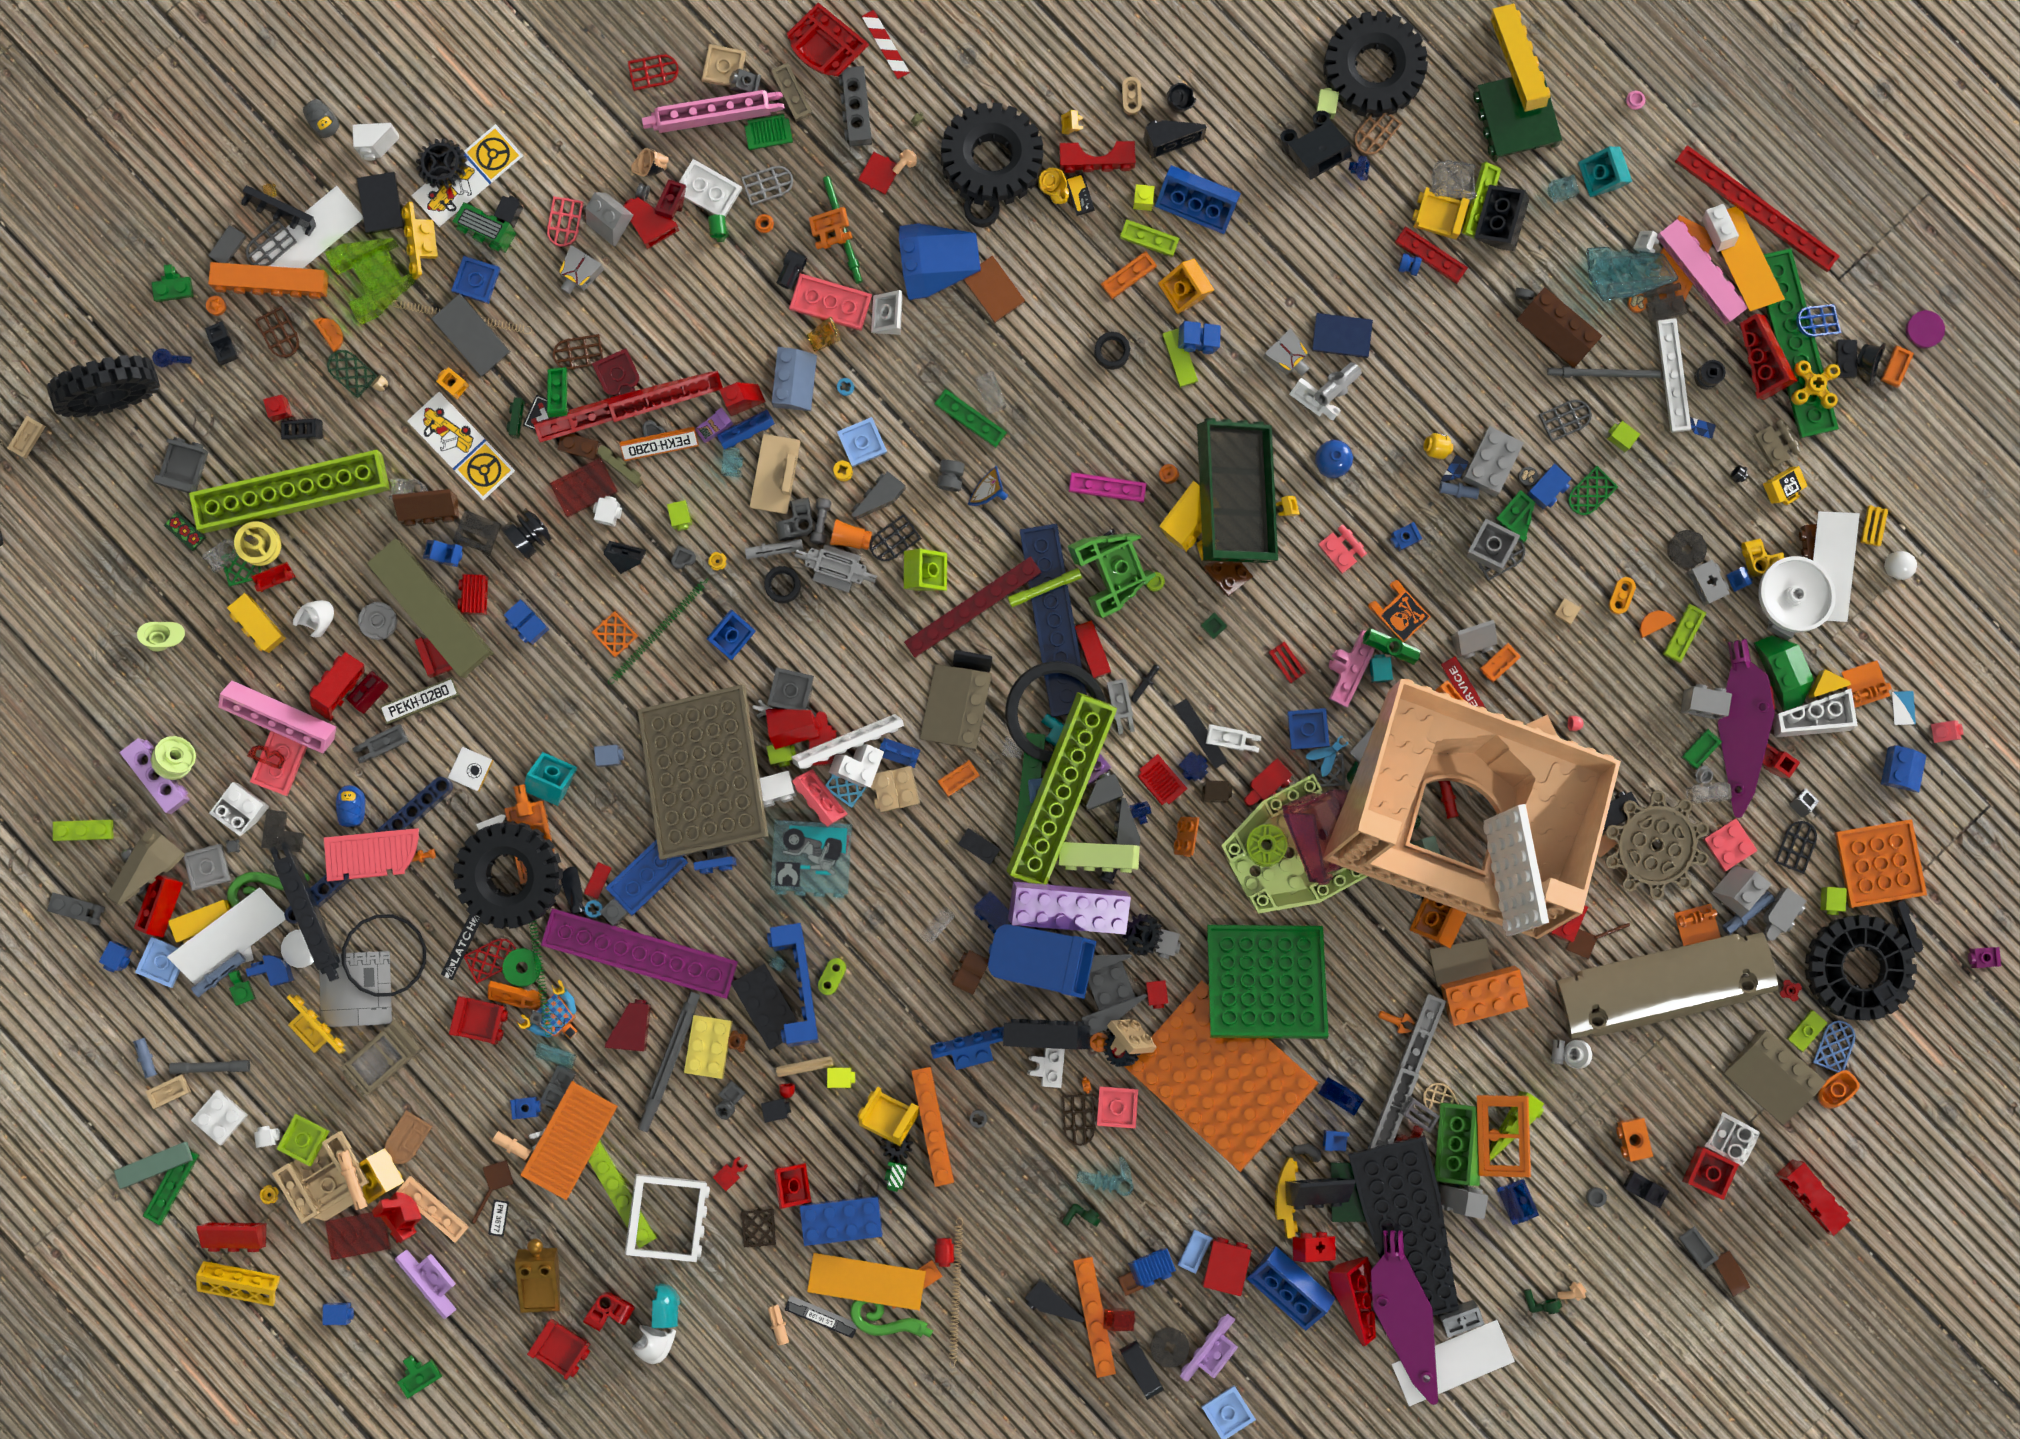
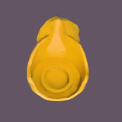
M1058 168L1044 170L1038 178L1040 190L1049 195L1053 203L1065 204L1069 197V190L1063 171Z

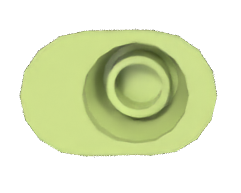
M148 622L143 624L137 632V638L140 643L155 652L163 651L167 647L179 644L185 636L183 626L175 622Z

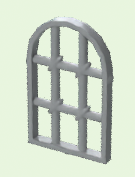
M782 166L769 167L741 177L751 206L781 197L788 193L793 186L791 172ZM774 169H783L785 172L775 174ZM768 171L772 172L773 176L765 179H760L759 174ZM786 174L790 175V181L778 183L777 177ZM753 176L757 177L758 181L745 184L744 179ZM771 179L775 180V186L767 189L763 188L762 182ZM790 184L786 191H781L780 187ZM760 186L761 191L749 194L748 187ZM778 189L779 194L766 197L765 192ZM763 194L764 199L752 203L750 197Z

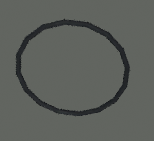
M393 914L374 915L360 921L349 932L342 947V965L348 979L360 991L375 997L394 996L408 990L420 978L426 965V945L420 931L409 920ZM376 918H394L406 923L417 933L423 947L422 965L417 976L406 987L392 993H375L362 988L351 977L346 965V947L352 934L362 924Z

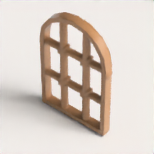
M1383 113L1382 117H1379L1377 121L1371 118V114L1364 124L1359 127L1355 135L1354 143L1356 148L1365 155L1377 154L1384 148L1385 144L1402 123L1390 114L1388 116L1391 120L1383 127L1380 125V121L1387 113ZM1370 120L1373 122V126L1365 133L1362 128ZM1395 121L1399 125L1390 133L1388 127ZM1378 126L1382 130H1380V134L1374 140L1370 137V133ZM1360 132L1363 134V138L1357 143V135ZM1385 132L1389 137L1381 145L1378 143V140ZM1368 138L1372 142L1367 150L1364 151L1360 148V145ZM1374 144L1379 147L1378 150L1369 152Z

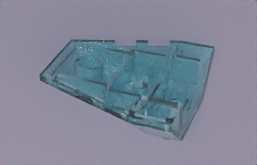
M1611 247L1587 248L1589 279L1602 301L1630 298L1678 280L1677 274L1664 254L1644 251L1635 254L1628 253V249H1622L1621 252L1610 251Z

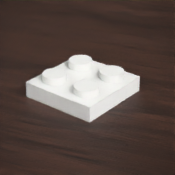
M216 1090L191 1121L221 1146L248 1114L220 1090Z

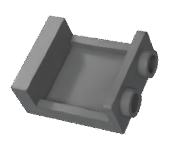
M174 437L173 440L167 438L166 442L169 446L160 475L155 474L153 482L160 486L185 493L197 491L209 452L203 448L204 445L192 442V445L186 444L185 440Z

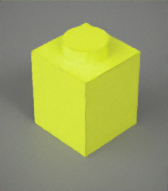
M1136 184L1133 209L1152 211L1155 186Z
M852 1067L827 1068V1088H851L852 1083H855V1072H852Z

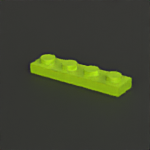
M1488 162L1482 163L1462 234L1471 238L1475 237L1489 185L1497 186L1501 168Z

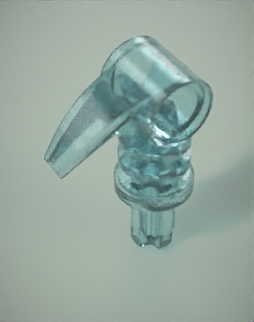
M1122 1156L1119 1157L1121 1168L1119 1176L1112 1175V1177H1108V1173L1103 1176L1101 1171H1097V1174L1078 1171L1076 1178L1077 1182L1093 1185L1094 1190L1102 1187V1191H1105L1107 1188L1109 1192L1116 1190L1122 1196L1130 1195L1134 1188L1130 1168ZM1122 1181L1129 1182L1130 1187L1127 1191L1119 1190V1184Z

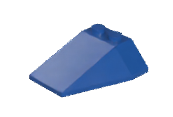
M920 223L900 226L899 245L903 277L909 300L927 298L981 271L976 233Z

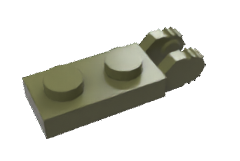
M601 446L597 452L601 459L639 488L642 485L643 481L640 478L641 474L634 468L630 471L625 467L627 463L620 457L615 459L614 454L609 448Z

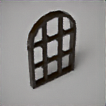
M1093 1094L1062 1096L1065 1137L1073 1145H1086L1094 1137L1096 1128ZM1091 1096L1092 1109L1085 1110V1097ZM1071 1097V1108L1065 1111L1064 1098ZM1074 1097H1082L1081 1110H1075ZM1092 1112L1093 1126H1086V1115ZM1072 1113L1071 1127H1066L1065 1114ZM1076 1113H1082L1083 1125L1081 1127H1075ZM1087 1129H1093L1092 1136L1087 1141L1086 1131H1088ZM1066 1130H1073V1142L1068 1138ZM1077 1130H1083L1084 1143H1076Z

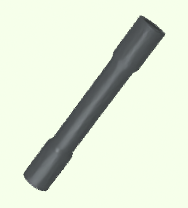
M250 1060L205 1063L178 1062L170 1063L169 1072L171 1075L199 1072H249L251 1065Z

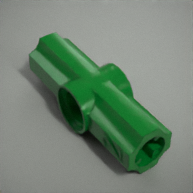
M1368 628L1364 633L1363 644L1411 665H1415L1419 660L1420 650L1401 642L1399 639L1392 638L1371 628ZM1391 642H1393L1394 648L1392 651H1390L1389 645Z

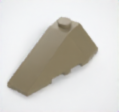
M150 828L137 842L107 897L119 906L139 893L140 887L148 882L151 884L156 881L155 877L163 871L165 873L170 871L185 854L162 834Z

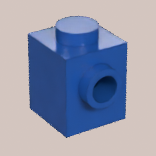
M109 941L99 963L103 964V968L110 972L122 971L128 966L130 962L129 957L133 950L116 941Z

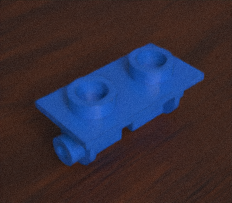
M884 738L880 746V750L884 751L882 758L915 768L920 753L919 749Z

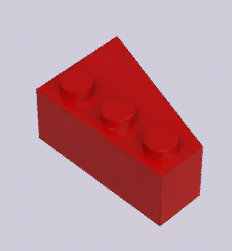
M346 652L335 659L333 662L334 666L330 671H325L321 677L322 681L318 685H314L309 692L312 710L330 722L334 718L332 712L337 705L342 706L344 703L343 697L349 690H353L365 672L364 664Z

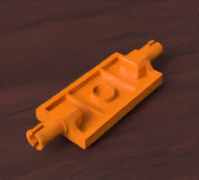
M526 785L514 786L517 804L514 807L504 808L507 821L531 825L530 828L532 830H540L544 833L543 838L545 840L550 839L552 842L544 800L531 803L528 801ZM515 857L520 884L526 883V867L521 860L518 861V858Z

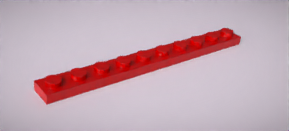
M1688 145L1675 160V163L1824 271L1828 272L1840 255Z

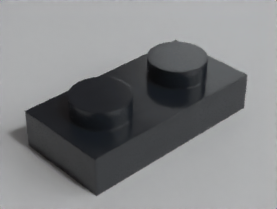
M1838 339L1836 341V365L1840 368V375L1837 378L1855 379L1857 377V340Z
M969 828L958 843L959 846L988 865H991L1000 851V848Z

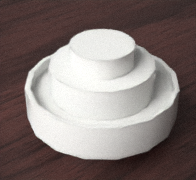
M1582 1040L1570 1041L1564 1049L1565 1062L1572 1068H1585L1592 1059L1591 1047Z

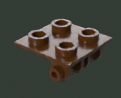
M1211 561L1204 566L1205 573L1211 579L1213 578L1212 582H1216V586H1220L1219 588L1223 595L1228 597L1253 577L1242 562Z

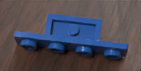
M995 1027L989 1031L976 1032L969 1036L957 1037L950 1041L931 1045L932 1058L935 1059L952 1054L956 1070L993 1061L989 1044L1003 1041L1004 1027Z

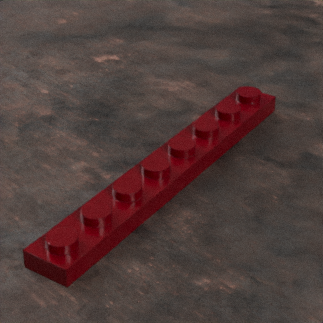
M1030 556L904 641L914 658H917L1042 572Z

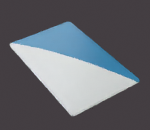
M1892 692L1894 725L1916 724L1914 692Z

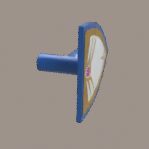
M997 466L981 479L967 505H983L996 496L1002 500L1007 498L1008 494L1003 491Z

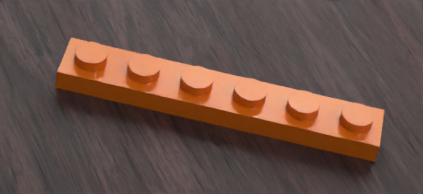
M1090 1256L1073 1260L1096 1376L1099 1378L1114 1375L1116 1371L1093 1258Z

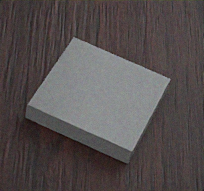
M222 844L184 853V861L192 891L231 881Z

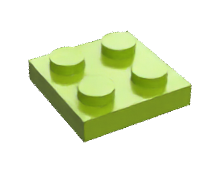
M295 1114L277 1150L308 1166H312L323 1145L322 1142L325 1141L330 1131Z

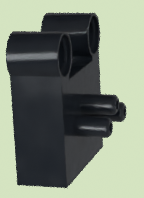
M1318 111L1313 115L1314 130L1298 139L1297 133L1293 129H1286L1280 135L1283 151L1293 158L1309 180L1352 157L1350 143L1332 123L1329 113L1326 111Z

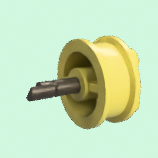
M253 521L246 523L237 531L234 539L237 554L243 560L255 566H265L272 563L281 551L282 545L279 534L263 522Z

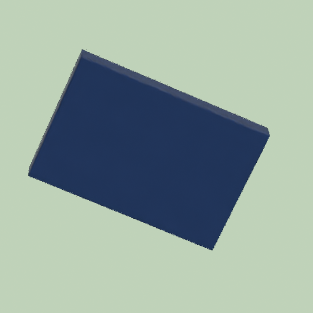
M1316 313L1312 351L1368 358L1373 320Z

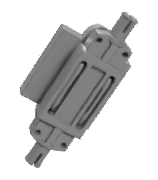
M825 544L823 549L811 548L808 553L796 550L795 557L805 560V566L814 570L813 582L847 593L850 592L852 583L861 585L864 580L876 582L877 575L867 573L866 566L859 564L861 559L859 555Z

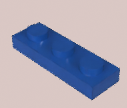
M765 410L717 434V437L725 450L735 446L744 439L751 438L762 430H767L775 423L769 411Z

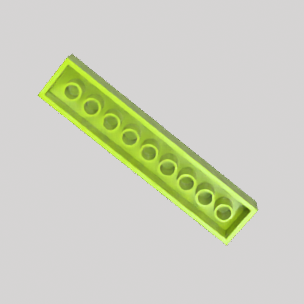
M373 450L189 493L196 529L204 534L253 521L265 520L390 491L383 455L378 450Z
M1077 692L1006 871L1010 876L1029 883L1048 884L1116 714L1117 708L1113 705Z

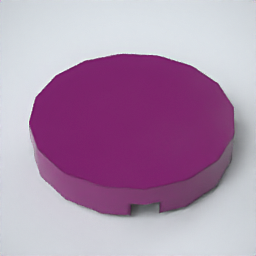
M1924 310L1917 312L1906 324L1907 338L1918 348L1927 349L1934 347L1945 335L1944 322L1933 311Z

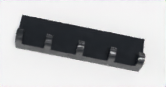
M247 185L243 189L244 198L241 205L247 206L251 202L258 206L256 209L258 213H262L266 209L274 213L273 220L275 221L283 217L291 221L290 228L295 229L297 225L306 228L305 235L310 236L315 229L316 223L313 216Z

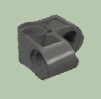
M809 497L790 501L793 518L775 522L779 541L808 536L812 533L813 522ZM802 522L809 523L807 529L801 530L799 528Z

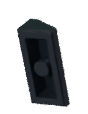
M960 650L954 651V667L990 672L992 656Z

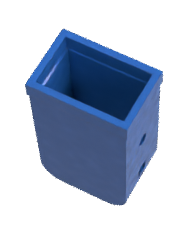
M1004 924L996 930L993 943L989 947L988 968L990 973L999 979L1085 999L1096 941L1078 936H1068Z

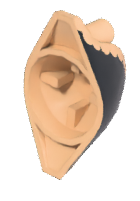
M644 148L631 165V171L643 177L659 174L667 169L668 157L653 149Z

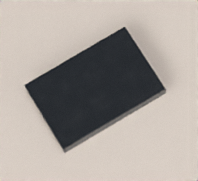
M389 172L357 178L365 232L371 234L404 228L396 173Z

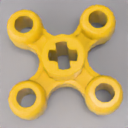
M1808 361L1798 362L1794 367V372L1797 376L1804 378L1805 387L1792 394V402L1795 405H1802L1808 400L1810 395H1817L1821 400L1822 407L1826 409L1833 408L1837 404L1838 398L1835 394L1830 393L1826 386L1829 380H1834L1840 375L1839 366L1830 364L1826 366L1820 375L1812 372Z

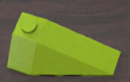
M1520 1091L1517 1096H1529L1530 1125L1536 1118H1540L1542 1115L1544 1103L1530 1093ZM1518 1107L1510 1108L1499 1128L1500 1134H1519ZM1499 1138L1497 1141H1492L1489 1146L1490 1161L1515 1138Z

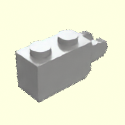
M1781 888L1775 897V902L1771 903L1763 916V920L1767 924L1763 933L1768 941L1777 939L1776 937L1780 933L1789 932L1795 924L1794 919L1796 916L1801 915L1805 909L1804 904L1806 900L1789 888Z

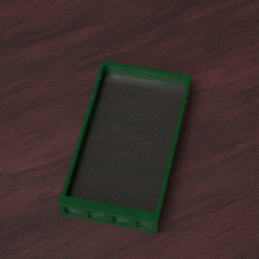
M1215 418L1204 419V422L1197 424L1203 561L1271 563L1278 561L1272 425H1264V422L1249 424L1246 420L1237 421L1236 423L1232 422L1231 419L1216 421Z

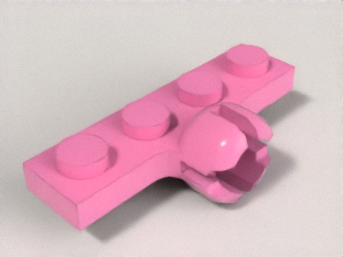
M1364 630L1360 632L1350 653L1342 649L1336 650L1332 655L1334 660L1329 661V668L1339 675L1329 699L1344 707H1348L1375 648L1363 644V636L1366 632Z

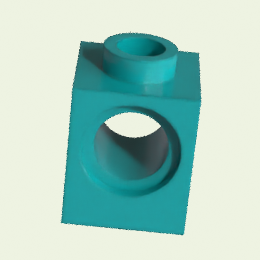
M1385 654L1374 655V658L1369 661L1371 683L1391 682L1393 680L1391 657H1386Z

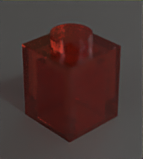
M1125 1308L1104 1309L1103 1329L1110 1331H1134L1135 1311Z

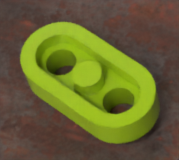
M834 958L828 962L818 982V989L822 994L831 995L837 990L846 972V964L843 960ZM835 964H838L840 966V970L838 972H835L833 970V966ZM825 982L831 983L830 989L824 987Z

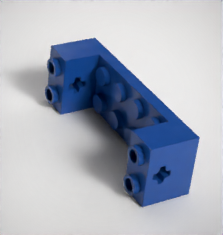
M801 923L771 927L770 933H767L769 947H773L774 952L793 949L795 963L799 962V968H796L798 982H802V987L798 988L800 999L805 1003V1006L801 1007L803 1020H807L784 1024V1029L781 1030L782 1042L786 1043L788 1047L819 1043Z

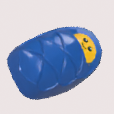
M343 786L337 794V818L339 824L343 827H358L364 820L365 796L355 786Z

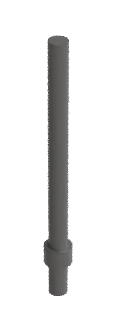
M1563 366L1562 368H1547V375L1562 376V378H1570L1571 376L1661 378V370L1571 368V366Z

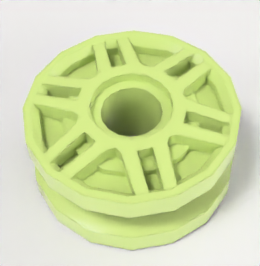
M177 736L166 737L160 740L152 752V768L165 779H181L189 773L195 763V749L184 738Z

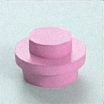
M1632 91L1626 97V104L1629 108L1638 110L1645 104V96L1640 91Z

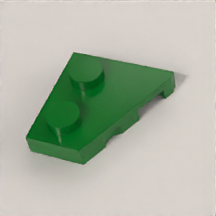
M1520 490L1495 520L1504 528L1520 535L1519 540L1524 543L1527 540V532L1531 523L1535 501Z

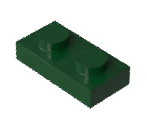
M514 397V401L510 403L509 407L511 421L507 422L506 430L509 432V436L514 439L520 438L525 405L522 398Z

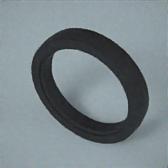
M1051 661L1030 668L1016 680L1007 697L1005 717L1010 735L1022 751L1039 761L1049 763L1054 751L1043 750L1032 744L1022 732L1018 721L1020 698L1024 690L1034 680L1051 673L1068 674L1079 680L1086 687L1092 698L1106 703L1104 694L1096 680L1084 669L1068 662Z

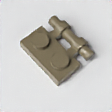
M1782 419L1776 422L1779 428L1776 432L1772 426H1769L1753 435L1772 468L1790 459L1787 453L1790 449L1794 455L1802 452L1798 446L1797 439L1794 440L1789 431L1791 429L1788 425H1785ZM1783 435L1786 442L1788 443L1785 446H1783L1782 442L1779 439V436Z

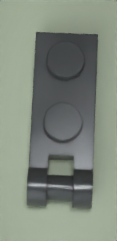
M53 892L47 911L100 926V916L102 912L104 913L105 907ZM90 909L94 910L92 917L88 916Z

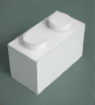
M1721 204L1707 209L1702 222L1716 251L1719 252L1735 246L1739 234L1725 205Z

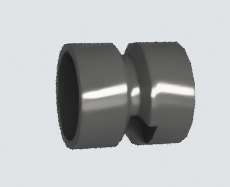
M941 460L939 472L942 474L938 476L937 488L946 491H961L962 479L960 476L964 474L965 464L953 460Z

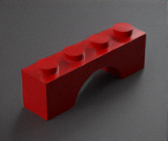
M1116 141L1113 149L1108 154L1100 157L1088 155L1082 150L1079 143H1060V170L1065 173H1073L1075 170H1083V172L1087 173L1094 170L1110 172L1113 169L1130 171L1135 169L1136 164L1135 141Z

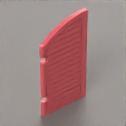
M419 828L324 837L327 882L344 880V874L348 873L349 879L387 876L388 869H392L393 875L405 874V870L410 865L417 849Z

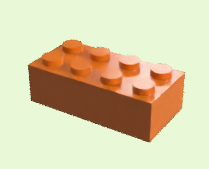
M1515 965L1440 984L1443 999L1446 1000L1445 1007L1448 1020L1453 1026L1529 1007L1521 971Z

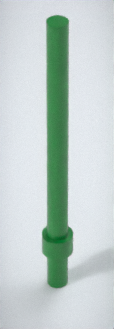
M830 176L823 177L832 210L840 208ZM846 227L843 228L844 233L847 232ZM849 239L846 240V243H843L848 258L847 264L849 270L852 271L855 283L859 284L863 282L859 271L860 265L858 259L855 258Z

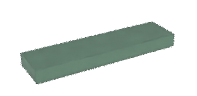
M183 1142L114 1170L119 1189H124L193 1161L188 1142Z

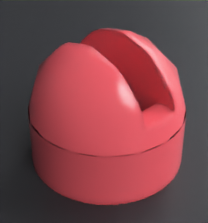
M1569 716V731H1578L1583 727L1584 723L1580 717Z

